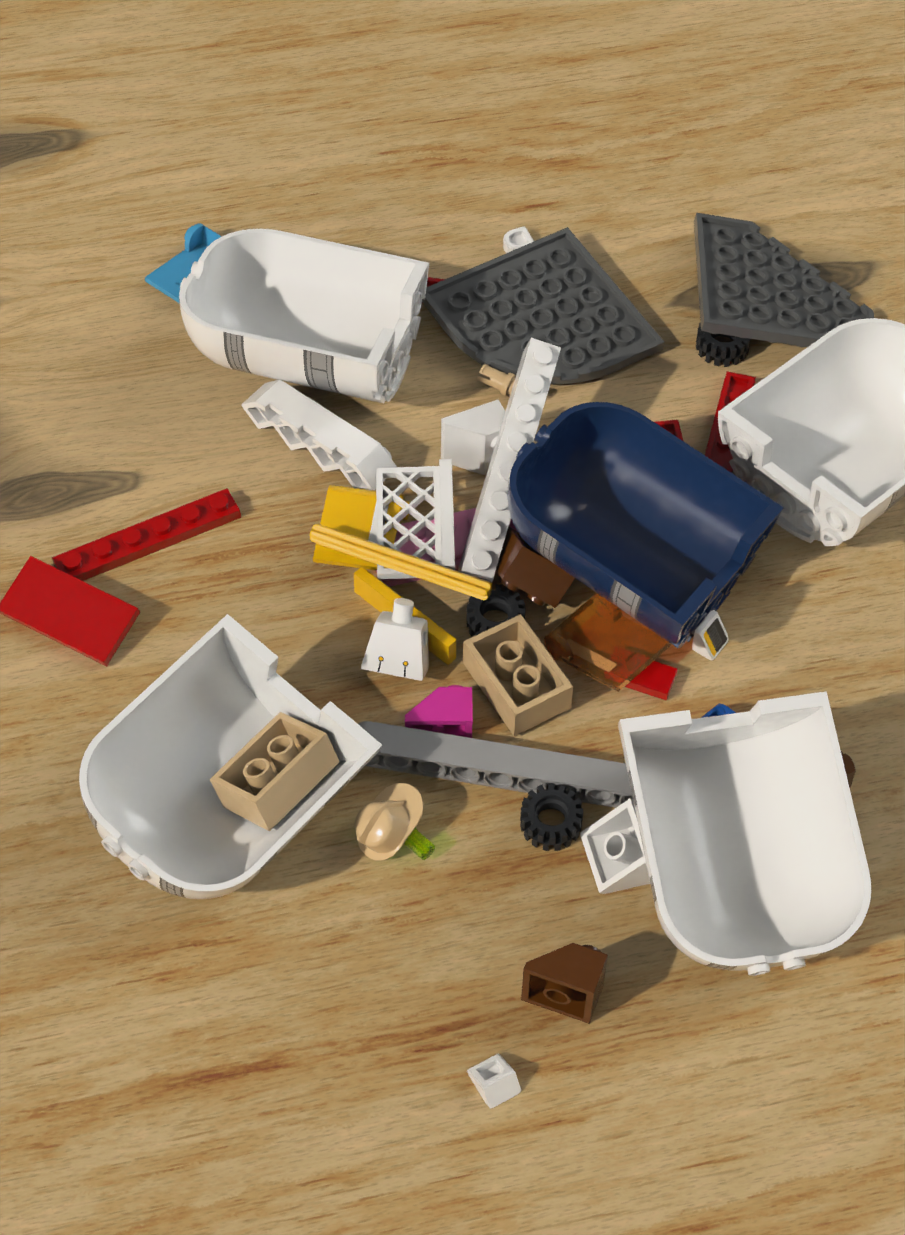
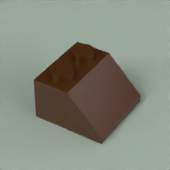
M508 526L496 571L502 578L500 582L514 592H517L518 589L527 592V597L540 606H544L547 603L556 608L575 578L536 552L523 540L518 531Z
M571 943L526 962L523 969L521 1000L590 1024L604 986L608 954L602 953L600 949L592 945L581 946Z

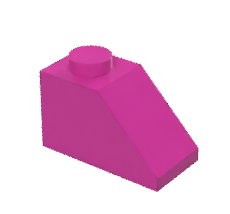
M460 685L438 687L405 715V727L472 738V687Z

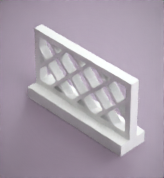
M439 459V466L376 468L377 544L402 552L399 549L410 540L420 548L412 556L420 558L427 553L435 560L436 564L455 570L452 459ZM420 477H433V483L425 490L414 482ZM383 478H397L402 484L391 491L383 485ZM408 487L418 494L409 504L399 497ZM424 500L434 507L425 517L415 510ZM392 501L403 508L393 518L383 511ZM408 514L419 521L410 530L399 523ZM425 526L435 533L426 543L415 536ZM393 527L403 535L394 544L384 538V535ZM377 564L378 579L417 578Z

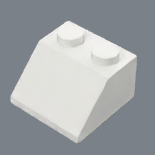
M495 400L442 418L441 459H452L453 466L486 475L505 414L500 401Z
M630 798L580 832L598 891L601 894L650 884L633 799Z

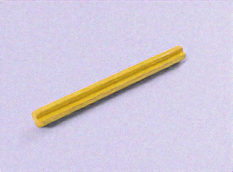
M314 524L310 531L311 542L481 600H487L491 594L492 583L321 524Z

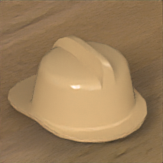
M395 783L388 786L372 803L364 806L357 814L355 819L357 841L360 849L367 857L375 861L387 860L393 857L418 825L423 815L424 803L422 795L414 786L407 783Z

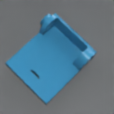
M201 223L189 227L184 237L185 250L147 275L145 282L179 303L180 285L183 278L188 277L191 273L192 264L194 261L198 262L204 250L213 241L222 236Z

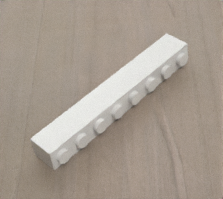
M531 337L523 351L459 564V572L491 583L493 581L511 520L507 499L511 469L521 447L526 442L529 444L534 442L561 347Z

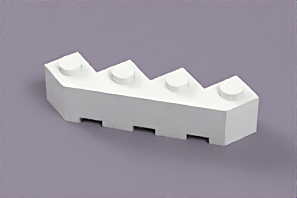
M280 379L265 383L241 404L258 429L274 426L290 450L306 447L324 472L340 469L353 488L375 490L376 468L397 467L392 461L390 452L381 443Z

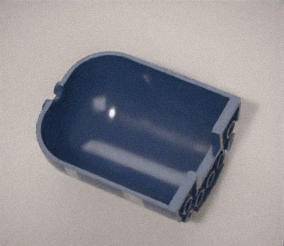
M589 402L573 406L562 412L549 426L544 424L534 438V441L537 443L532 442L529 444L526 442L519 450L516 461L511 469L507 493L508 507L513 524L520 536L531 548L677 648L683 647L686 641L690 642L693 639L695 629L710 611H717L731 593L730 590L737 582L739 576L744 575L756 557V551L764 539H767L784 507L646 416L631 408L608 402Z

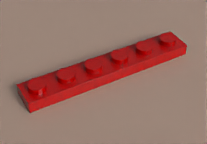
M228 488L54 556L52 557L53 565L55 568L84 581L241 518L240 509Z

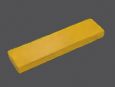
M360 567L353 573L354 592L379 612H393L394 600L403 598L365 568ZM413 607L412 616L424 618L428 622L429 651L449 665L456 659V638L416 607Z

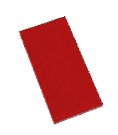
M33 556L29 557L0 602V614L106 667L141 613L137 607Z

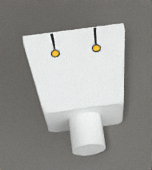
M397 598L394 600L393 612L382 611L374 624L361 669L419 681L424 679L429 669L428 622L424 618L412 616L414 607L412 600Z

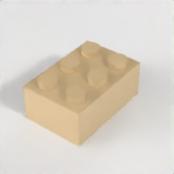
M521 614L464 641L463 664L513 736L571 708L573 685Z
M279 712L210 779V782L224 808L270 831L340 761L327 733Z

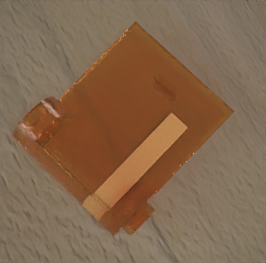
M595 593L544 637V647L554 660H559L617 692L623 689L672 645L652 630L624 617L620 608L598 593Z

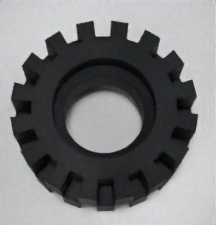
M700 322L697 332L696 350H699L698 355L701 358L705 356L707 363L714 360V366L719 367V363L723 362L724 367H729L731 361L734 365L739 364V359L743 361L746 358L751 339L701 331ZM726 336L734 341L720 342L714 339V337Z
M496 584V589L491 591L487 600L471 596L469 604H467L466 618L467 628H469L471 637L520 614L525 619L526 608L524 600H520V594L515 592L512 595V590L507 587L505 591H502L501 585ZM491 610H500L508 614V618L500 622H493L484 618L483 615Z
M549 783L548 790H545L542 784L537 786V793L533 790L529 791L528 797H524L521 807V832L524 831V837L527 841L532 838V845L537 848L539 843H542L543 850L549 851V845H554V851L561 850L562 843L568 848L571 846L572 839L574 841L578 839L579 832L582 829L583 808H581L582 802L580 798L575 800L576 793L573 790L566 794V786L560 785L559 790H555V783ZM555 809L564 814L565 820L562 824L550 826L542 823L538 815L543 810Z

